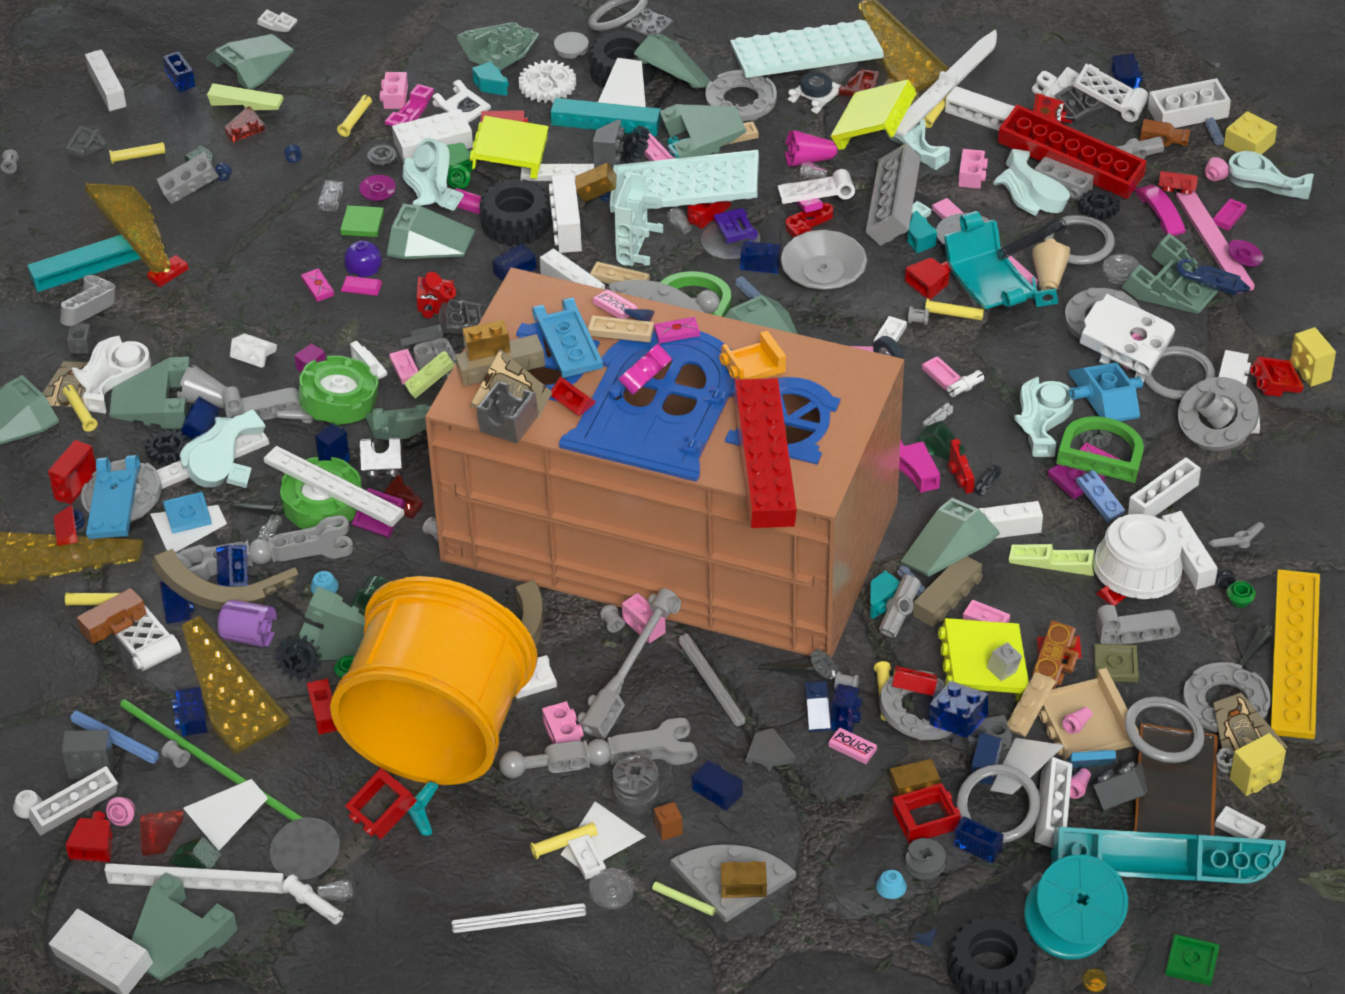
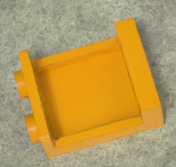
M768 331L760 333L759 343L733 351L726 344L721 347L720 362L723 366H726L732 379L767 378L786 372V355Z

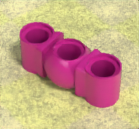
M657 344L618 380L633 395L665 367L672 358Z

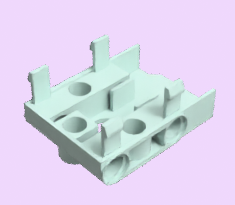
M629 173L628 177L624 180L615 206L616 258L622 265L633 266L635 262L650 265L649 256L638 255L644 238L649 237V231L663 233V224L649 223L647 218V203L662 205V196L646 194V175Z

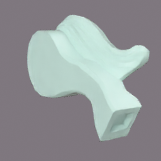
M924 118L904 137L895 133L890 138L886 129H883L890 140L902 145L907 143L921 156L920 162L928 165L930 168L937 170L949 162L950 148L930 146L926 142Z
M426 138L417 146L413 159L405 157L403 178L414 189L418 199L413 201L412 205L424 206L437 202L438 205L454 211L464 196L459 191L447 188L446 181L450 156L449 149L443 142L433 138Z
M1012 149L1006 161L1009 169L999 175L993 181V185L1004 184L1009 190L1016 206L1034 216L1037 215L1040 209L1050 213L1062 212L1070 197L1066 187L1028 166L1027 160L1030 156V151Z
M1253 151L1237 152L1230 158L1228 178L1234 184L1244 188H1260L1288 197L1309 199L1314 174H1306L1298 178L1287 177L1270 160Z
M1039 377L1023 384L1020 390L1022 414L1015 415L1014 420L1029 434L1028 442L1034 457H1054L1056 442L1046 432L1065 421L1071 415L1074 400H1071L1069 397L1070 388L1067 385L1056 381H1047L1039 384Z
M253 409L234 418L216 417V423L212 429L184 446L180 453L182 468L185 469L187 466V472L196 484L203 487L221 485L227 479L234 461L236 439L242 434L256 435L263 433L266 425Z

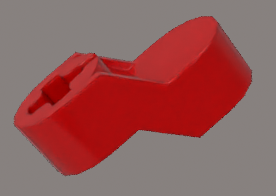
M435 272L427 273L421 281L423 289L428 294L435 295L442 303H448L456 295V289L451 282L442 280Z

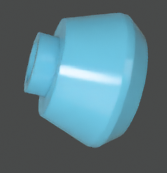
M328 571L316 573L310 585L313 594L317 586L333 593L339 587L336 578Z
M896 870L883 872L876 882L877 892L887 899L899 898L907 889L906 881Z

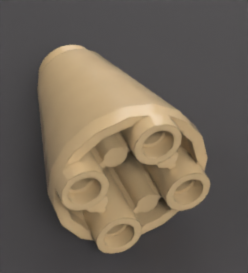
M1049 238L1032 249V257L1041 291L1058 289L1070 257V247Z

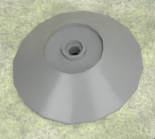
M829 230L810 231L793 238L784 247L780 258L783 271L793 281L808 288L821 290L841 288L854 282L864 272L867 263L864 248L854 238L841 232Z

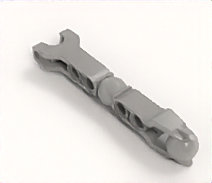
M333 516L324 518L317 526L277 534L272 538L268 537L269 541L257 539L250 545L248 541H245L246 543L235 542L214 547L197 545L184 549L180 553H176V555L186 568L196 576L207 581L210 579V576L241 570L248 566L252 567V562L265 564L273 559V562L287 561L320 554L328 558H340L350 555L354 546L348 536H343L349 530L347 518L344 516ZM192 563H202L192 567Z

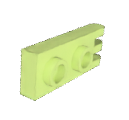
M443 351L404 384L416 399L449 372L455 364L448 353Z

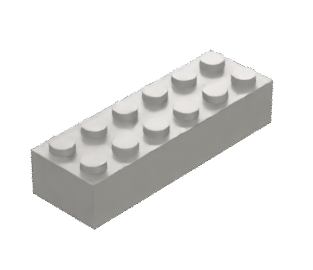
M907 143L878 161L866 233L880 246L909 230L921 156Z

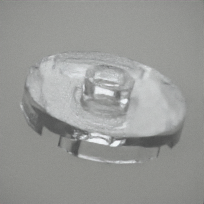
M1115 254L1105 259L1103 275H1106L1108 280L1113 283L1125 284L1140 263L1132 256Z
M603 869L599 874H595L589 883L590 897L600 907L607 909L620 908L632 899L634 894L633 880L621 869Z

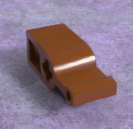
M1144 119L1140 141L1161 137L1164 146H1169L1171 143L1187 146L1190 130L1175 129L1168 122Z

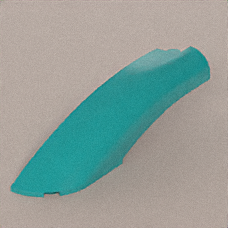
M1055 827L1054 850H1051V858L1053 864L1057 860L1070 855L1093 856L1109 864L1119 876L1252 883L1265 878L1267 874L1277 867L1284 854L1286 841Z

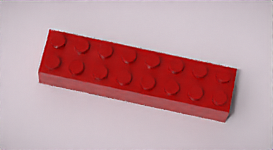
M1018 104L999 128L998 143L1012 149L1030 151V157L1039 161L1047 157L1094 175V185L1107 191H1112V193L1125 199L1130 197L1145 175L1146 160Z
M778 378L735 379L733 397L750 527H795L797 507Z

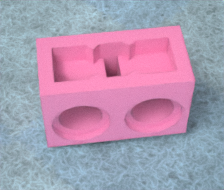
M407 72L385 73V79L381 81L383 91H380V101H383L384 109H402L406 104L408 91Z
M963 149L959 172V187L981 189V182L985 181L988 163V159L984 158L985 151Z
M637 593L622 603V619L640 635L654 612L650 609L649 602ZM660 617L647 642L651 643L666 633L664 617Z
M567 701L542 708L543 723L552 744L581 741V737H583L582 727L580 724H576L575 711L569 708Z

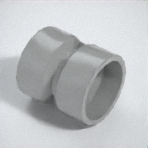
M1215 391L1205 394L1196 405V409L1207 418V421L1215 429L1225 426L1234 415V411L1224 403V400Z

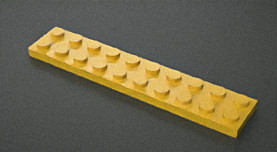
M1288 570L1277 571L1271 728L1278 736L1305 739L1315 738L1320 574Z

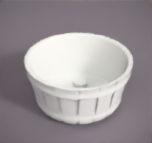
M1130 514L1120 517L1108 527L1106 535L1096 549L1093 562L1094 571L1102 583L1106 586L1108 585L1111 590L1127 597L1153 599L1167 595L1174 588L1176 589L1182 577V546L1179 535L1170 524L1168 525L1164 520L1151 515Z

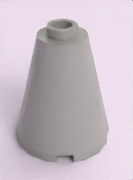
M192 364V368L188 367L180 382L182 391L177 392V398H185L186 403L224 409L222 391L227 387L196 365Z

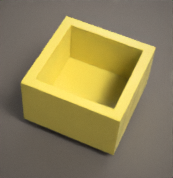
M1247 111L1226 129L1224 146L1235 152L1253 151L1262 155L1275 143L1277 126Z
M1314 327L1295 334L1290 361L1300 373L1302 379L1312 387L1331 380L1336 351Z
M1270 733L1234 751L1230 780L1245 796L1253 792H1259L1270 783H1276L1281 778L1286 750Z

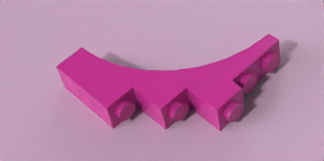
M900 439L899 470L915 484L920 493L938 489L940 486V473L925 444L919 442L904 446Z

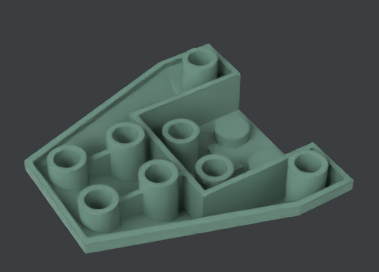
M513 22L468 30L457 35V39L470 61L480 65L491 61L500 71L525 57L539 37V34L533 32L532 29L520 27L517 23Z
M273 34L227 43L207 55L206 59L216 67L224 63L237 72L238 83L251 90L264 83L294 53V49Z
M663 34L649 35L634 53V55L639 57V61L645 64L650 63L680 80H685L693 88H705L711 81L677 42Z
M403 204L391 227L387 256L400 259L464 257L475 234V229L427 208Z
M764 295L731 308L725 315L726 318L797 334L788 311L778 301Z
M23 375L0 387V445L44 432L59 423V419L46 397Z
M421 404L416 405V408L384 411L383 408L372 409L371 413H366L365 418L375 438L389 440V438L405 439L427 429L425 416L432 405Z
M951 498L936 511L901 560V564L929 577L987 546L1000 535V532L980 509Z

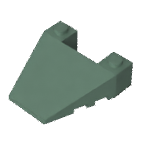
M676 104L660 111L670 137L684 131L689 133L690 138L674 144L679 158L704 156L711 153L716 154L725 143L730 144L747 132L736 107Z
M1170 233L1159 243L1151 257L1164 266L1158 275L1154 276L1140 264L1122 286L1125 291L1137 300L1199 314L1219 291L1180 276L1176 269L1178 261L1185 258L1191 259V257L1186 252L1188 249ZM1193 258L1190 263H1184L1182 267L1184 270L1194 273L1198 268V262Z
M169 357L112 388L110 418L130 422L138 420L143 421L145 425L153 423L161 425V428L165 429L187 428L188 410L186 399L169 398L170 388L182 387L180 386L182 377L187 368L191 367L189 357Z
M317 586L305 617L313 622L323 624L324 628L322 630L304 622L299 633L300 639L307 635L308 642L314 640L313 646L320 647L316 651L317 654H322L319 660H338L348 655L355 656L364 637L365 616L358 612L359 608L356 606L350 607L342 602L343 598L338 594Z
M167 872L151 886L131 940L148 951L153 964L146 973L159 981L186 967L185 964L194 958L200 959L208 950L214 947L216 949L219 948L237 931L234 913L219 904H216L203 918L182 907L180 904L186 899L183 882Z

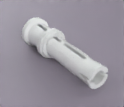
M294 874L286 878L282 885L284 893H290L296 898L297 902L309 905L333 924H338L341 921L342 917L340 916H343V912L315 894L310 885H304Z

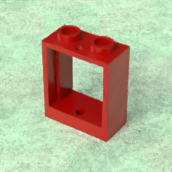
M74 440L48 470L54 499L72 505L81 494L84 484H88L93 478L92 474L97 471L91 445ZM76 469V472L70 478H68Z
M380 768L345 807L350 812L348 817L356 824L361 822L364 825L362 829L372 837L375 834L381 840L417 800L410 791L384 769ZM385 785L399 798L373 824L359 811Z
M942 783L893 797L892 812L908 844L920 838L928 839L958 830L959 820L961 819L958 807H954L952 796L948 790H945ZM938 802L945 817L916 825L909 811Z

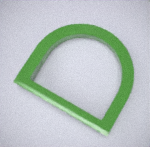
M693 271L680 272L670 275L660 282L676 289L685 286L708 288L721 299L718 309L711 314L725 317L730 310L731 290L722 279L714 275Z
M1084 417L1073 421L1066 428L1056 464L1088 472L1094 470L1100 475L1135 483L1144 444L1140 435L1123 422L1107 417ZM1106 430L1125 439L1132 449L1133 456L1131 462H1126L1070 447L1074 438L1082 432Z

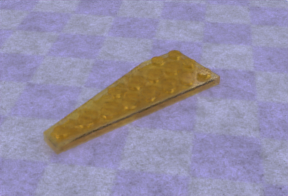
M866 0L859 3V9L864 20L867 21L883 50V58L881 59L886 71L895 82L909 79L915 91H919L933 85L939 79L941 71L947 72L950 69L877 0Z
M86 183L84 190L147 264L149 269L155 273L168 272L171 265L167 254L163 251L164 245L160 243L161 236L157 224L153 222L154 216L150 213L151 207L135 187Z
M0 532V583H18L17 580L24 578L34 580L37 579L36 576L46 574L51 577L82 571V568L93 566L95 569L100 568L101 564L115 563L117 565L139 561L144 547L143 540L119 538L88 539V537L77 536L78 543L57 546L56 535Z
M200 616L181 625L212 728L235 754L290 723L289 717Z

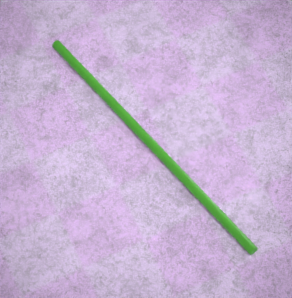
M125 699L121 701L120 706L170 740L176 741L179 746L239 785L248 781ZM261 790L268 798L265 801L266 804L292 821L303 818Z

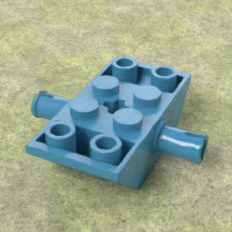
M1117 362L1069 370V375L1078 386L1069 389L1071 400L1087 398L1100 417H1107L1118 421L1140 417L1136 389L1143 387V381L1140 376L1128 378Z

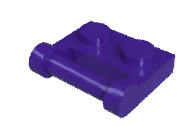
M740 208L714 215V221L727 244L744 239L754 240L758 237V232L750 224L745 209ZM736 219H738V220L741 221V223H742V225L744 226L745 230H742V229H741V227H740V225H739V223L737 222Z

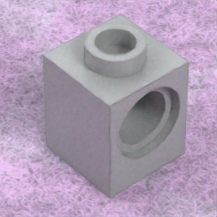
M1007 642L992 652L987 669L1002 682L1017 672L1022 655Z

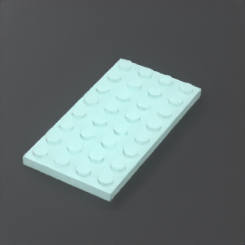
M856 20L852 23L841 22L831 26L807 27L804 30H788L783 33L773 32L769 35H754L749 38L739 37L735 40H730L731 48L745 78L883 58V50L866 20Z
M758 150L614 165L613 170L617 175L616 189L611 191L609 207L611 213L615 212L619 192L629 173L646 175V194L662 196V205L647 203V209L757 198Z

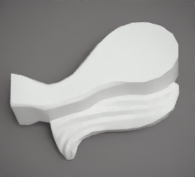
M120 336L111 337L99 342L92 353L90 361L83 369L72 368L74 376L86 388L83 400L88 411L106 414L105 393L114 386L150 368V354L148 348L142 343L136 341L122 343Z

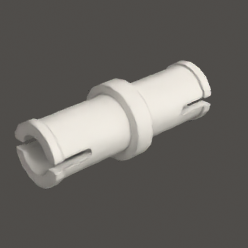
M977 370L968 376H962L959 381L947 386V392L954 390L949 394L951 397H955L963 391L967 392L974 385L983 382L984 375L977 378L978 375L982 374L981 371Z

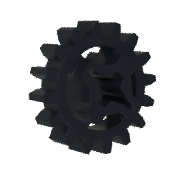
M637 126V128H634L629 133L627 139L624 140V151L622 152L624 162L635 163L638 162V159L642 158L643 153L649 146L647 140L650 138V131L647 128Z
M1097 188L1095 191L1088 190V194L1083 193V197H1080V210H1083V214L1088 213V217L1094 216L1096 220L1098 217H1101L1102 220H1105V217L1111 219L1112 215L1116 216L1120 210V199L1117 198V194L1112 195V191L1105 192V189H1102V191H1099Z
M166 428L165 432L158 430L157 435L152 433V438H147V444H145L147 457H151L152 462L157 460L158 465L162 464V462L169 465L171 461L175 463L177 459L181 460L180 453L188 443L187 436H184L182 431L177 433L176 429L169 431V428Z
M296 634L294 638L288 636L286 641L283 640L279 644L281 647H278L275 651L280 654L275 657L276 661H280L277 668L283 667L284 671L282 674L289 673V679H292L294 676H297L298 681L303 676L308 679L311 674L314 675L317 672L316 668L321 665L317 660L322 657V654H317L316 652L320 647L313 646L314 640L308 642L307 635L300 639L299 634ZM291 645H297L296 648H288ZM308 666L307 669L299 670L300 667H305V668H306V667Z

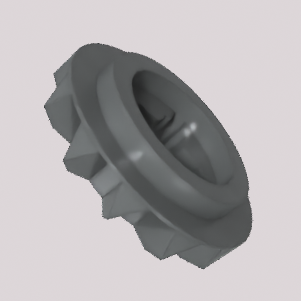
M387 145L375 146L368 152L369 162L374 164L375 167L382 165V167L384 165L390 166L391 162H395L397 157L396 150Z
M1088 430L1080 433V440L1083 444L1088 443L1096 448L1107 446L1112 439V434L1106 430Z
M816 649L810 654V659L814 669L821 676L827 679H834L838 671L835 660H832L831 656L827 655L824 650Z

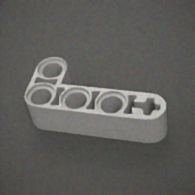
M95 275L85 276L83 292L61 303V324L66 326L76 325L113 306L115 302V284Z
M445 338L419 343L414 347L415 365L422 369L443 351H446L453 363L456 364L455 353L449 341ZM452 369L442 377L444 382L447 380Z
M233 386L227 387L222 391L226 418H234L253 409L263 421L277 418L274 414L276 410H300L301 408L298 400V390L293 387L241 398L239 390Z
M1104 605L1098 609L1095 628L1101 644L1125 645L1172 638L1180 633V626L1172 610L1118 617L1113 605Z

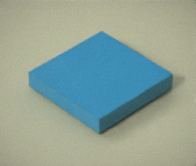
M203 492L163 501L172 534L212 524Z
M1114 750L1072 752L1066 762L1071 763L1072 768L1110 766L1116 759V752Z

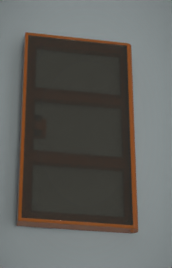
M1142 723L1140 725L1139 736L1150 746L1164 752L1177 753L1185 751L1194 740L1193 731ZM1204 733V745L1201 751L1194 758L1181 763L1157 761L1138 750V763L1141 762L1148 791L1145 795L1135 798L1133 832L1214 836L1217 735Z

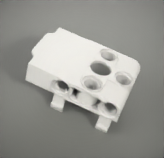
M1106 294L1102 301H1097L1085 318L1084 323L1086 327L1082 332L1080 343L1102 354L1099 363L1103 365L1109 364L1112 359L1137 371L1135 377L1140 376L1144 383L1146 375L1149 376L1172 340L1175 328L1163 319ZM1130 331L1146 339L1142 341L1134 340L1130 335Z

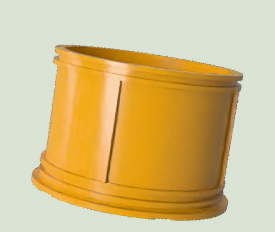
M422 576L405 577L404 579L390 581L374 592L366 606L364 637L348 673L339 681L331 699L330 711L333 722L341 736L355 751L373 764L393 774L422 783L433 782L438 785H455L475 780L485 774L491 767L499 747V734L513 698L531 680L535 672L538 659L535 643L524 624L508 608H505L492 599V597L472 587L447 579Z

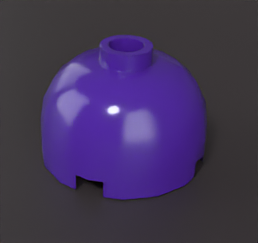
M357 241L351 244L345 252V268L351 275L355 273L358 274V277L371 276L377 273L378 268L382 266L379 249L369 241Z

